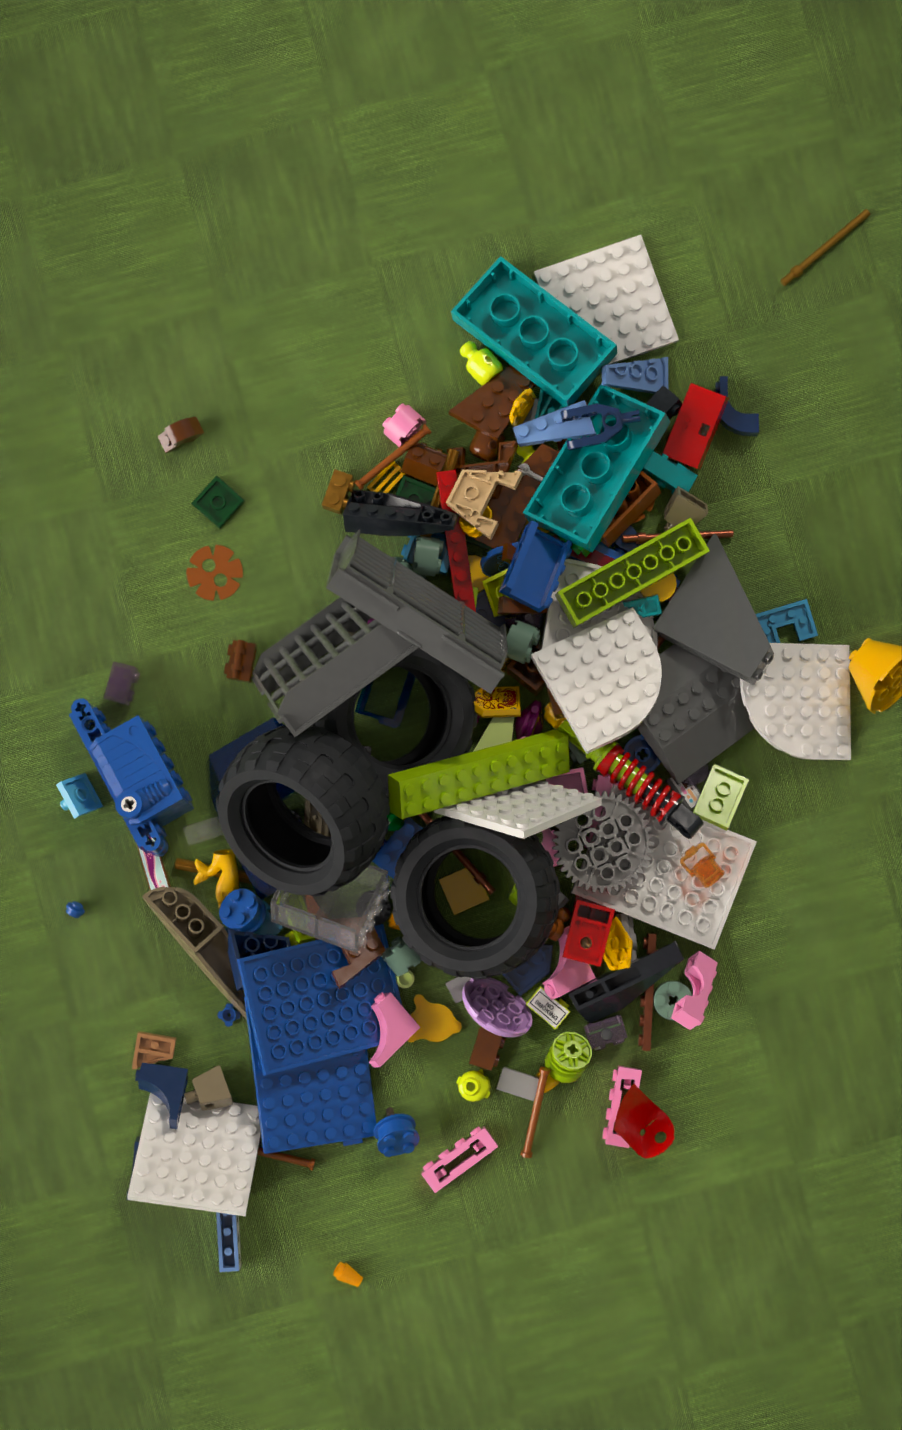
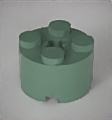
M416 536L415 542L417 543L414 548L412 571L420 575H439L442 560L438 559V556H441L444 541H441L440 538Z
M515 620V625L512 624L507 635L508 654L506 657L522 664L530 663L533 645L537 646L541 636L539 635L540 631H538V628Z
M400 936L391 942L392 946L386 948L385 954L382 955L384 961L397 977L409 971L408 968L411 966L415 967L422 961L420 959L421 956L413 948L410 949Z
M665 981L654 990L653 1007L663 1018L673 1020L671 1017L675 1005L672 1003L668 1004L670 1001L669 996H676L675 1001L678 1002L684 996H692L687 986L678 981Z

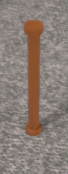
M426 424L360 480H355L356 486L360 490L364 489L363 486L424 436L430 435L432 432Z
M547 1067L539 1068V1082L524 1149L521 1150L520 1154L525 1158H532L533 1154L531 1149L547 1077L551 1073V1069Z
M260 1147L257 1153L260 1156L308 1167L312 1171L316 1160L313 1158L309 1160L281 1152L264 1154L263 1148Z

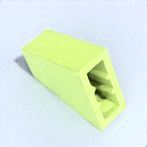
M493 717L474 751L512 741L514 717Z

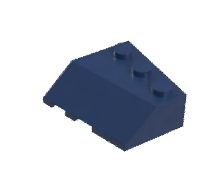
M233 929L228 930V956L237 991L244 990L237 959L290 947L289 937L269 934L261 935Z

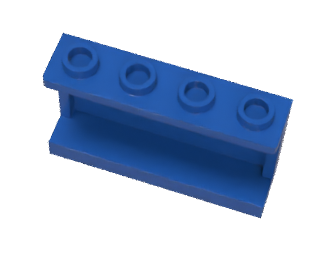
M532 520L523 530L499 592L540 613L545 608L548 609L553 601L551 596L558 588L559 581L557 580L559 575L561 576L565 570L566 565H564V562L572 552L570 548L572 542L568 540L564 543L538 530L539 524Z

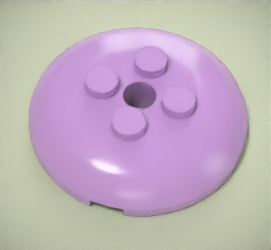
M471 978L470 981L466 982L462 990L464 1006L473 1020L482 1028L502 1037H519L530 1029L532 1025L531 1011L522 997L519 995L514 996L507 991L509 986L493 978Z

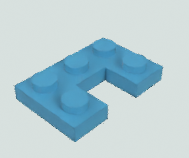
M807 599L755 614L769 643H780L776 628L794 624L799 642L818 636Z

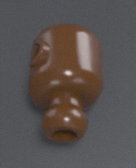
M476 431L469 447L470 453L483 461L493 462L498 458L499 442H505L506 438L502 434L497 442Z

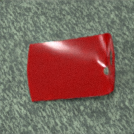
M633 1084L619 1106L614 1130L639 1156L648 1159L662 1154L673 1144L675 1129L667 1114ZM642 1129L646 1131L643 1136L640 1135ZM659 1132H664L667 1136L666 1140L662 1143L655 1141V1136Z

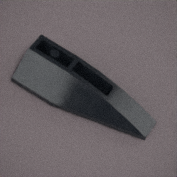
M354 489L342 514L345 532L356 533L358 530H361V534L380 536H418L454 530L459 517L457 513L394 494Z
M676 941L631 961L630 968L607 972L570 991L569 996L582 1017L589 1024L625 1008L684 960V957Z

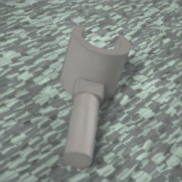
M523 463L518 466L520 469L517 471L522 472L523 476L528 475L539 481L543 480V477L530 471L528 464Z

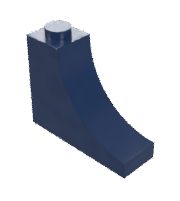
M142 1063L140 1070L137 1069L135 1081H138L139 1089L148 1091L162 1100L170 1115V1129H178L184 1093L186 1092L188 1082V1069Z

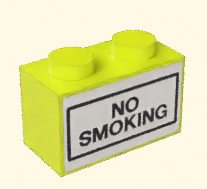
M541 986L526 1002L530 1009L555 1030L570 1013L567 1009L569 1005L561 998L559 1001L556 999L551 1000Z

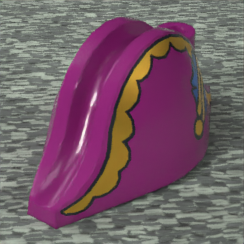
M535 700L521 712V717L516 718V740L542 732L544 720L542 703Z

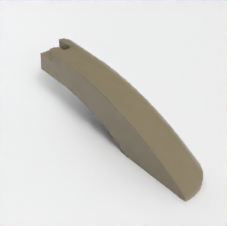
M164 886L145 893L142 898L212 983L247 1020L244 1001L245 993L244 990H236L228 956V933L223 925L193 894L182 888Z

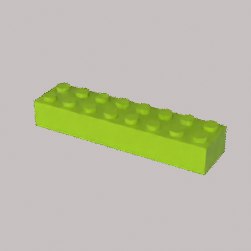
M689 518L563 588L555 594V597L572 627L576 628L701 558L710 550L693 520Z

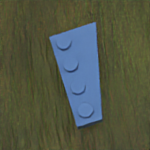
M668 357L602 366V386L655 394L662 386L668 389Z
M585 400L513 427L518 445L522 447L542 444L546 441L558 442L562 441V439H579L582 436L596 435L591 417L562 422L561 411L587 406Z

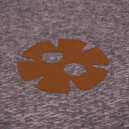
M215 545L214 555H212L210 547L205 546L196 551L189 561L198 568H187V580L190 587L201 583L195 592L198 596L214 601L215 591L217 590L220 600L230 597L239 588L240 584L231 578H242L243 568L239 558L228 562L234 554L232 550L221 545ZM212 559L215 562V569L212 572L203 570L202 563L204 560ZM220 573L227 577V583L222 587L214 583V577Z

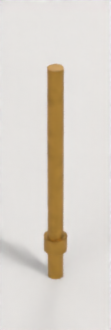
M865 209L802 263L791 268L790 273L780 280L781 284L786 286L794 278L800 277L807 267L871 215L870 212Z

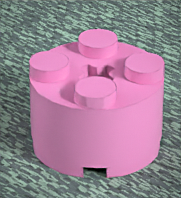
M403 403L396 409V414L392 418H387L382 425L385 428L384 434L398 447L420 431L422 424H426V420L410 405H404Z

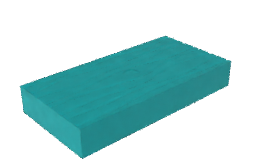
M501 256L451 311L454 322L564 407L573 405L602 372V366L608 365L618 354L617 345Z
M600 384L588 405L598 403L617 408L621 413L638 409V416H640L641 422L625 424L618 434L604 444L568 450L567 443L565 442L523 512L529 522L533 520L539 524V527L561 538L570 540L572 543L592 553L670 424L666 413L608 386H602V384ZM591 416L596 435L604 432L602 416ZM612 416L605 420L608 426H614L617 422Z

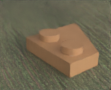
M139 1031L137 1033L132 1069H138L142 1063L155 1064L162 1060L172 1059L177 1038Z

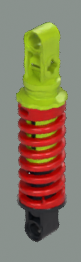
M565 719L557 730L568 735V740L586 754L567 719ZM615 741L612 744H607L586 754V758L588 760L591 759L595 763L593 770L600 772L603 777L611 775L610 783H618L620 791L627 789V797L635 795L634 802L636 804L643 802V810L647 811L651 808L650 816H657L656 819L661 826L669 822L684 837L691 839L704 825L698 815L682 804L685 799L683 795L681 796L673 790L669 797L667 795L671 790L669 785L660 790L659 787L663 780L659 778L653 784L651 780L655 774L653 772H650L648 775L645 774L646 766L642 765L638 768L636 766L639 762L637 759H634L632 762L628 759L631 756L629 752L622 755L625 750L622 749L618 742Z

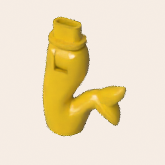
M232 849L215 851L210 865H206L198 859L195 860V866L199 873L194 879V885L207 880L222 870L215 889L216 899L219 903L218 907L220 908L224 898L233 890L239 889V875L234 852Z

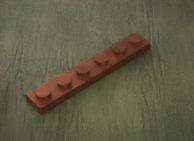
M647 933V937H644L643 949H646V954L656 950V934ZM654 984L645 990L644 995L640 997V1007H643V1015L639 1017V1026L642 1027V1034H639L638 1046H642L641 1050L651 1051Z

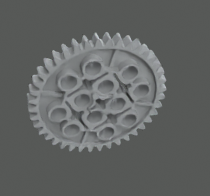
M595 791L594 796L602 798L603 815L597 817L595 809L583 813L587 818L586 823L583 825L578 824V816L555 825L559 830L553 831L557 838L552 839V841L557 843V845L553 846L552 849L558 850L554 854V857L560 858L556 864H563L560 871L567 870L565 877L572 876V883L578 880L577 886L581 887L584 884V890H588L591 886V890L594 893L597 888L600 893L604 892V888H606L608 893H611L612 887L615 891H619V885L625 889V882L632 885L631 878L633 877L638 880L637 872L644 873L641 867H648L645 860H651L647 854L653 853L649 846L654 845V842L649 841V839L654 837V835L648 833L652 827L646 826L650 820H643L646 813H639L640 806L633 808L635 806L634 801L628 804L629 798L625 797L621 800L622 794H618L615 798L614 792H610L609 796H607V792L603 791L600 796L599 792ZM624 815H627L630 819L629 824L626 826L621 824V818ZM593 819L595 821H601L599 822V824H597V829H595L594 827L590 828V825L593 824ZM609 823L612 826V831L609 834H605L603 827ZM618 828L622 831H625V833H623V839L618 836L616 837V834H618ZM593 832L595 839L588 843L585 839L586 834ZM632 833H636L638 840L632 844L629 842V836ZM601 837L608 839L605 842L606 846L598 845L601 842ZM572 840L577 842V848L574 851L568 849V843ZM615 841L620 843V849L617 852H613L611 849V845ZM583 845H585V847H590V850H588V856L584 853H581V851L583 850ZM596 850L603 852V857L600 860H595L594 858ZM609 855L616 856V859L613 860L614 864L607 862ZM579 858H584L585 866L580 869L577 868L576 861ZM623 859H627L629 863L626 869H621L619 866L620 861ZM609 867L611 874L609 877L604 878L602 870Z

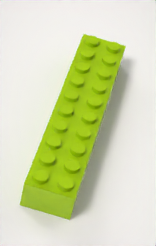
M555 729L389 774L387 776L390 812L401 819H405L570 772L568 735Z

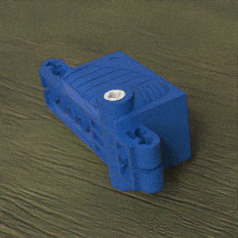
M85 699L75 700L71 705L72 713L69 716L115 802L117 812L123 817L137 846L147 854L151 853L156 857L164 856L168 851V843L165 839L167 833L162 826L193 810L194 807L191 803L192 798L189 792L182 786L184 783L180 775L173 769L175 766L172 760L164 753L166 749L163 743L155 736L157 735L155 728L152 724L150 725L148 720L144 721L138 715L111 730L104 723L106 718L101 710L99 711L97 707H94Z

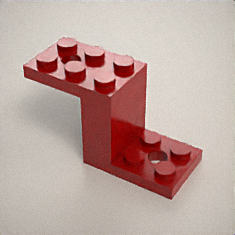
M576 895L570 917L572 920L562 957L601 967L615 909ZM584 937H589L592 941L591 947L587 949L583 948L580 944L581 939Z

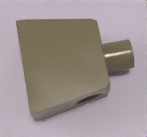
M677 486L664 510V519L667 521L664 526L665 531L689 518L696 525L708 514V505Z
M220 1065L192 1080L194 1090L184 1093L187 1105L198 1101L203 1111L233 1105L232 1097Z

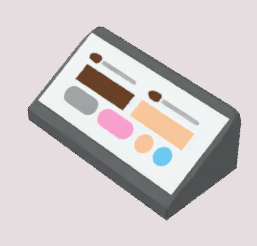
M690 776L678 785L672 777L665 780L672 791L674 790L685 797L682 804L689 810H692L701 792L692 779H690Z

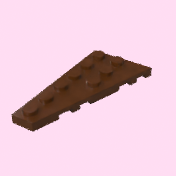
M510 365L450 409L449 415L498 442L511 423L509 416L514 401L524 390L529 388L533 390L536 384Z
M542 443L524 463L529 465L530 471L544 478L559 451ZM525 475L521 478L516 490L503 486L498 499H491L487 504L492 510V520L498 521L499 524L492 540L484 534L477 538H471L492 548L503 546V544L508 542L511 544L516 543L527 521L523 512L542 481Z

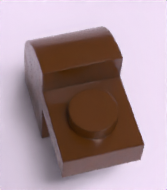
M197 416L179 420L167 426L158 438L165 453H169L183 443L193 442L203 435L204 431Z

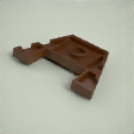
M515 440L499 442L498 461L465 465L466 449L464 447L448 448L447 453L450 449L459 452L454 467L457 479L462 470L508 472L518 443ZM498 484L490 500L498 499L503 487L502 485Z
M509 542L503 544L502 561L511 563L516 548ZM506 596L499 597L498 601L499 615L546 614L548 611L545 608L539 613Z
M370 918L312 920L308 923L315 940L334 933L349 963L345 967L332 971V976L339 989L343 988L348 981L353 980L358 976V973L385 954V948Z

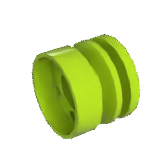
M565 1032L555 1038L545 1058V1067L551 1069L550 1076L561 1083H571L582 1076L592 1057V1048L588 1040L575 1032Z

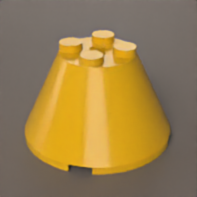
M867 638L858 651L854 650L850 654L849 670L868 710L875 714V711L881 713L887 710L902 696V646Z

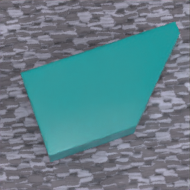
M658 594L623 602L625 607L629 609L633 607L642 618L662 614Z

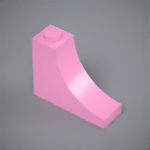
M570 926L564 928V932L558 940L560 946L558 965L554 973L543 982L545 993L551 1000L596 978L589 964L562 957Z
M391 992L380 993L374 998L375 1003L371 1005L380 1025L379 1045L374 1056L369 1061L373 1068L381 1067L420 1028Z

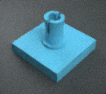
M86 773L56 784L64 799L60 802L62 809L65 811L70 810L74 819L103 807Z

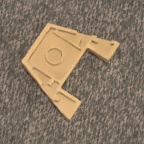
M462 470L446 504L487 538L492 540L499 524L498 521L483 517V512L498 484L516 490L523 474L520 471L510 473L503 471Z

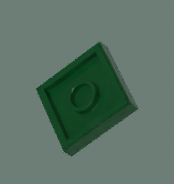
M216 475L191 504L221 529L242 506L245 500Z

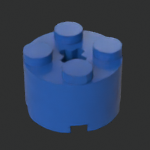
M642 735L630 739L623 748L625 751L622 755L626 752H629L631 755L628 759L632 762L634 759H637L639 761L636 765L638 768L642 765L646 766L645 774L655 770L661 762ZM644 750V754H647V757L641 760L637 753Z

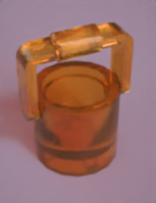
M700 842L696 846L693 845L680 859L681 865L691 877L696 876L705 888L712 886L725 874L724 870L714 860L716 856L704 842ZM703 846L709 855L703 857L690 870L684 861L691 858Z

